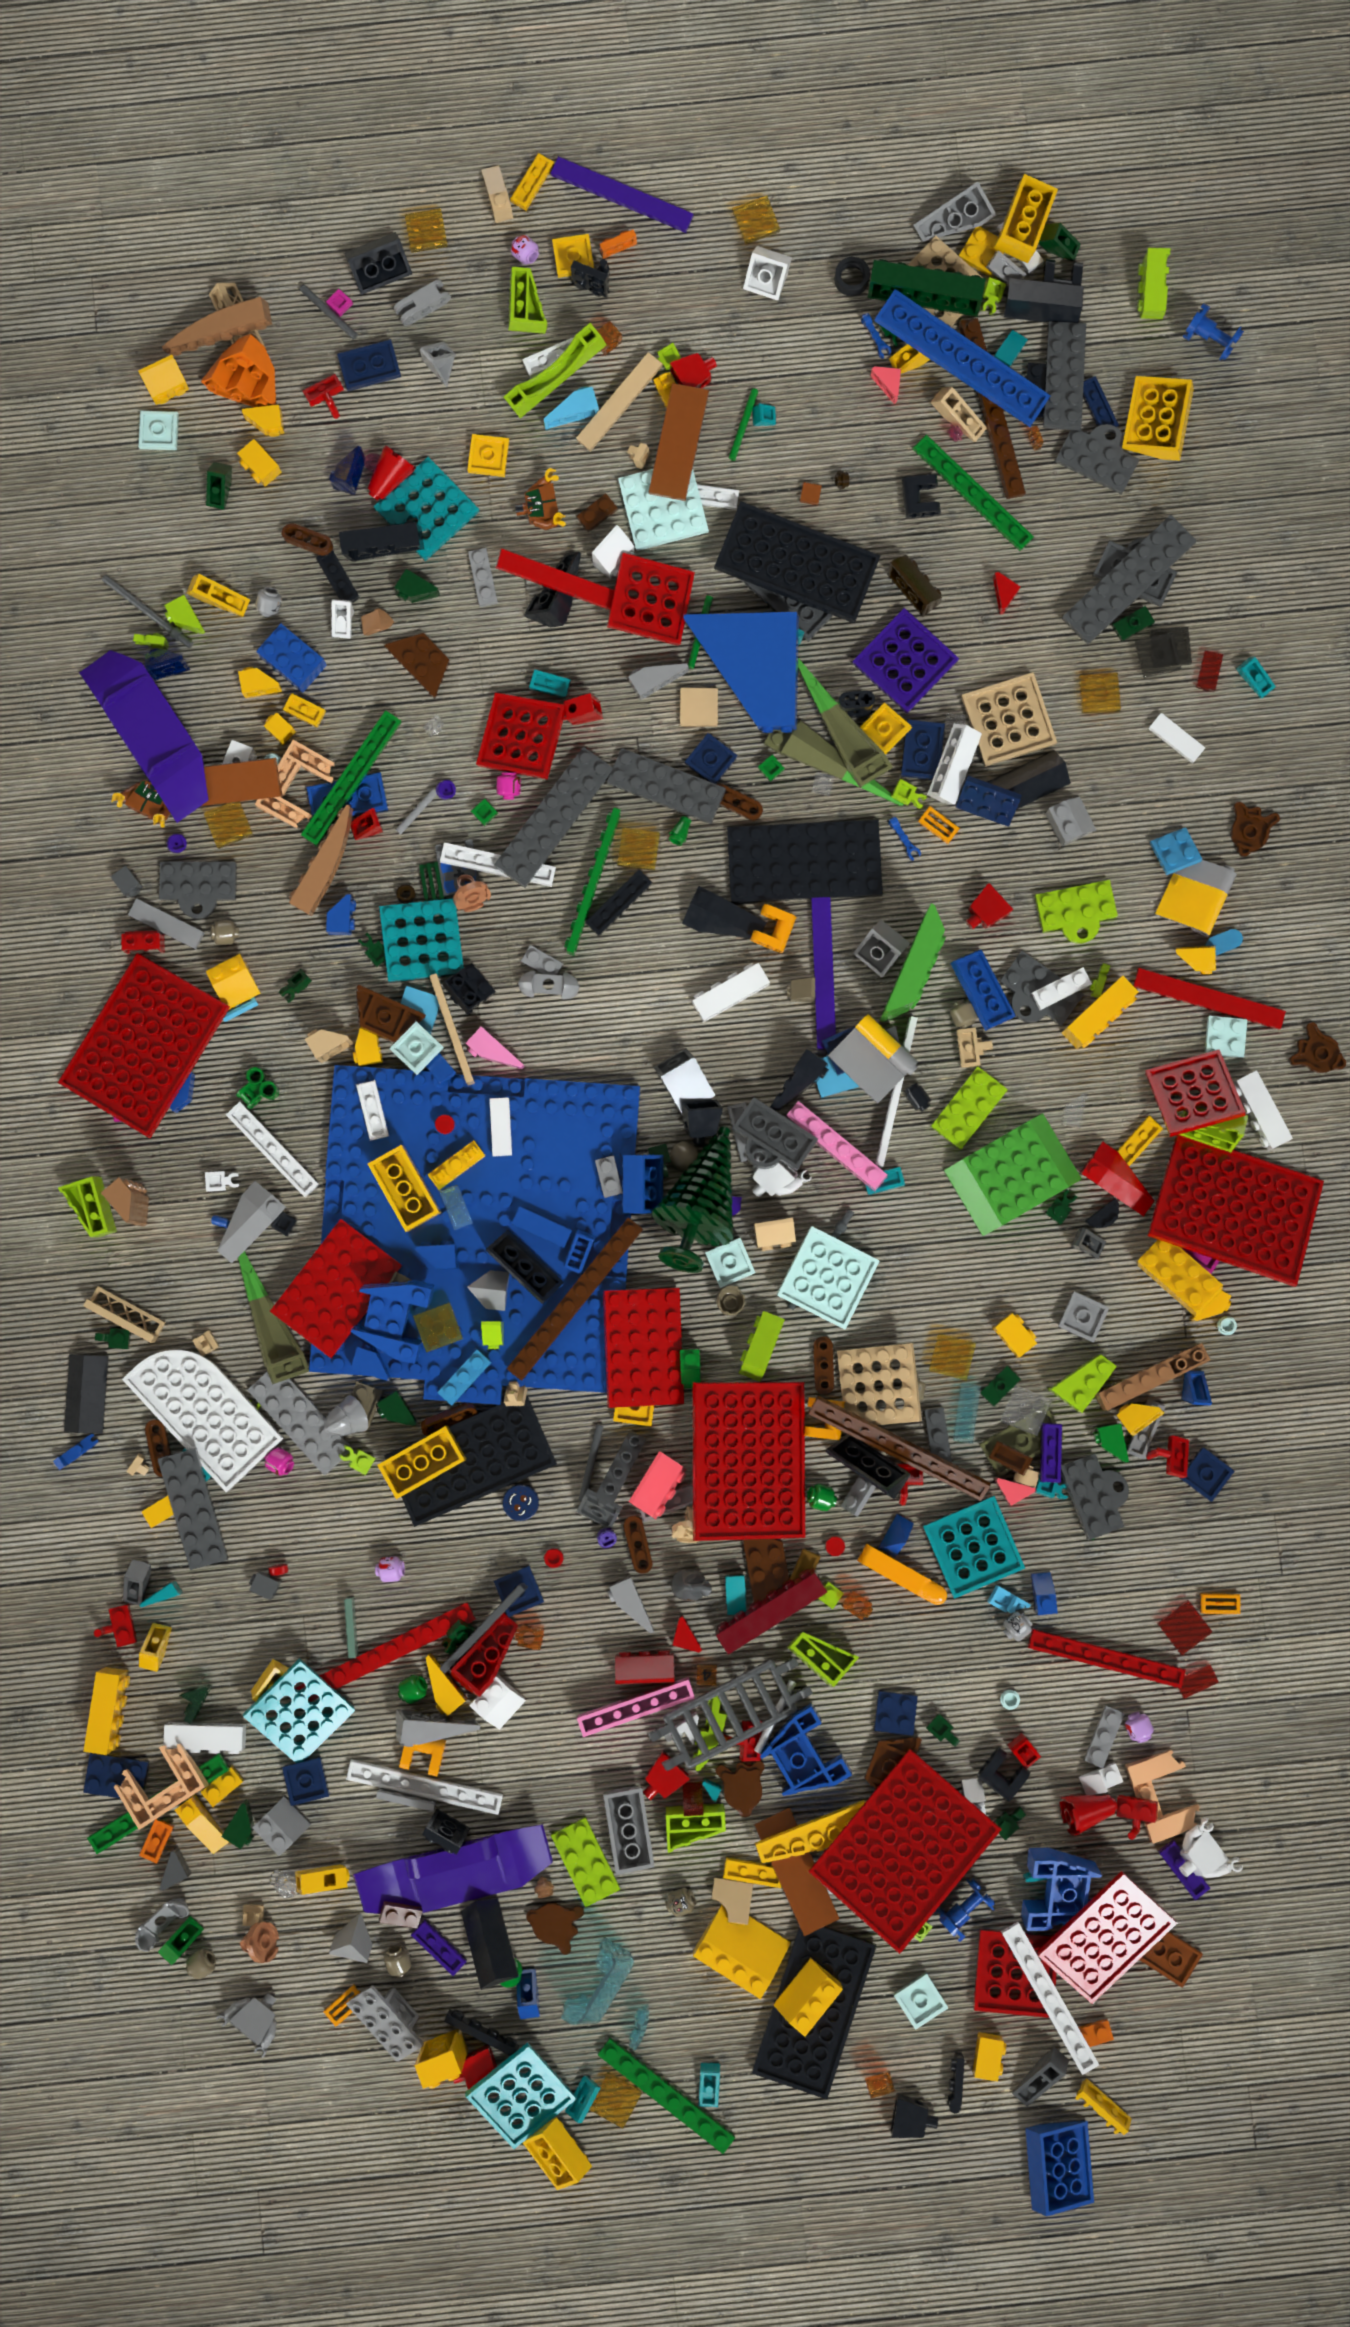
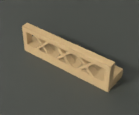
M217 283L209 293L216 311L244 302L235 283ZM231 289L234 297L228 294L227 290ZM258 330L250 331L249 334L254 336L265 347ZM246 335L233 336L230 341L233 344L239 338L244 337Z
M97 1286L91 1299H87L83 1305L87 1309L150 1343H155L166 1323L100 1286ZM100 1292L107 1296L108 1303L100 1305L95 1302ZM120 1302L123 1304L125 1312L117 1314L114 1312L112 1304ZM137 1311L140 1313L142 1321L134 1323L131 1321L129 1313ZM155 1321L159 1323L155 1333L148 1331L146 1322Z

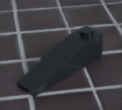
M579 551L566 553L555 568L577 576L581 553ZM542 586L544 589L539 596L535 595L532 598L524 616L550 628L563 626L571 611L573 597Z
M698 886L682 924L701 933L707 932L751 939L753 931L763 932L767 922L717 894Z
M806 1049L793 1069L794 1076H790L786 1080L782 1088L784 1091L776 1096L770 1108L779 1112L814 1085L820 1078L823 1079L829 1071L827 1069L828 1064Z

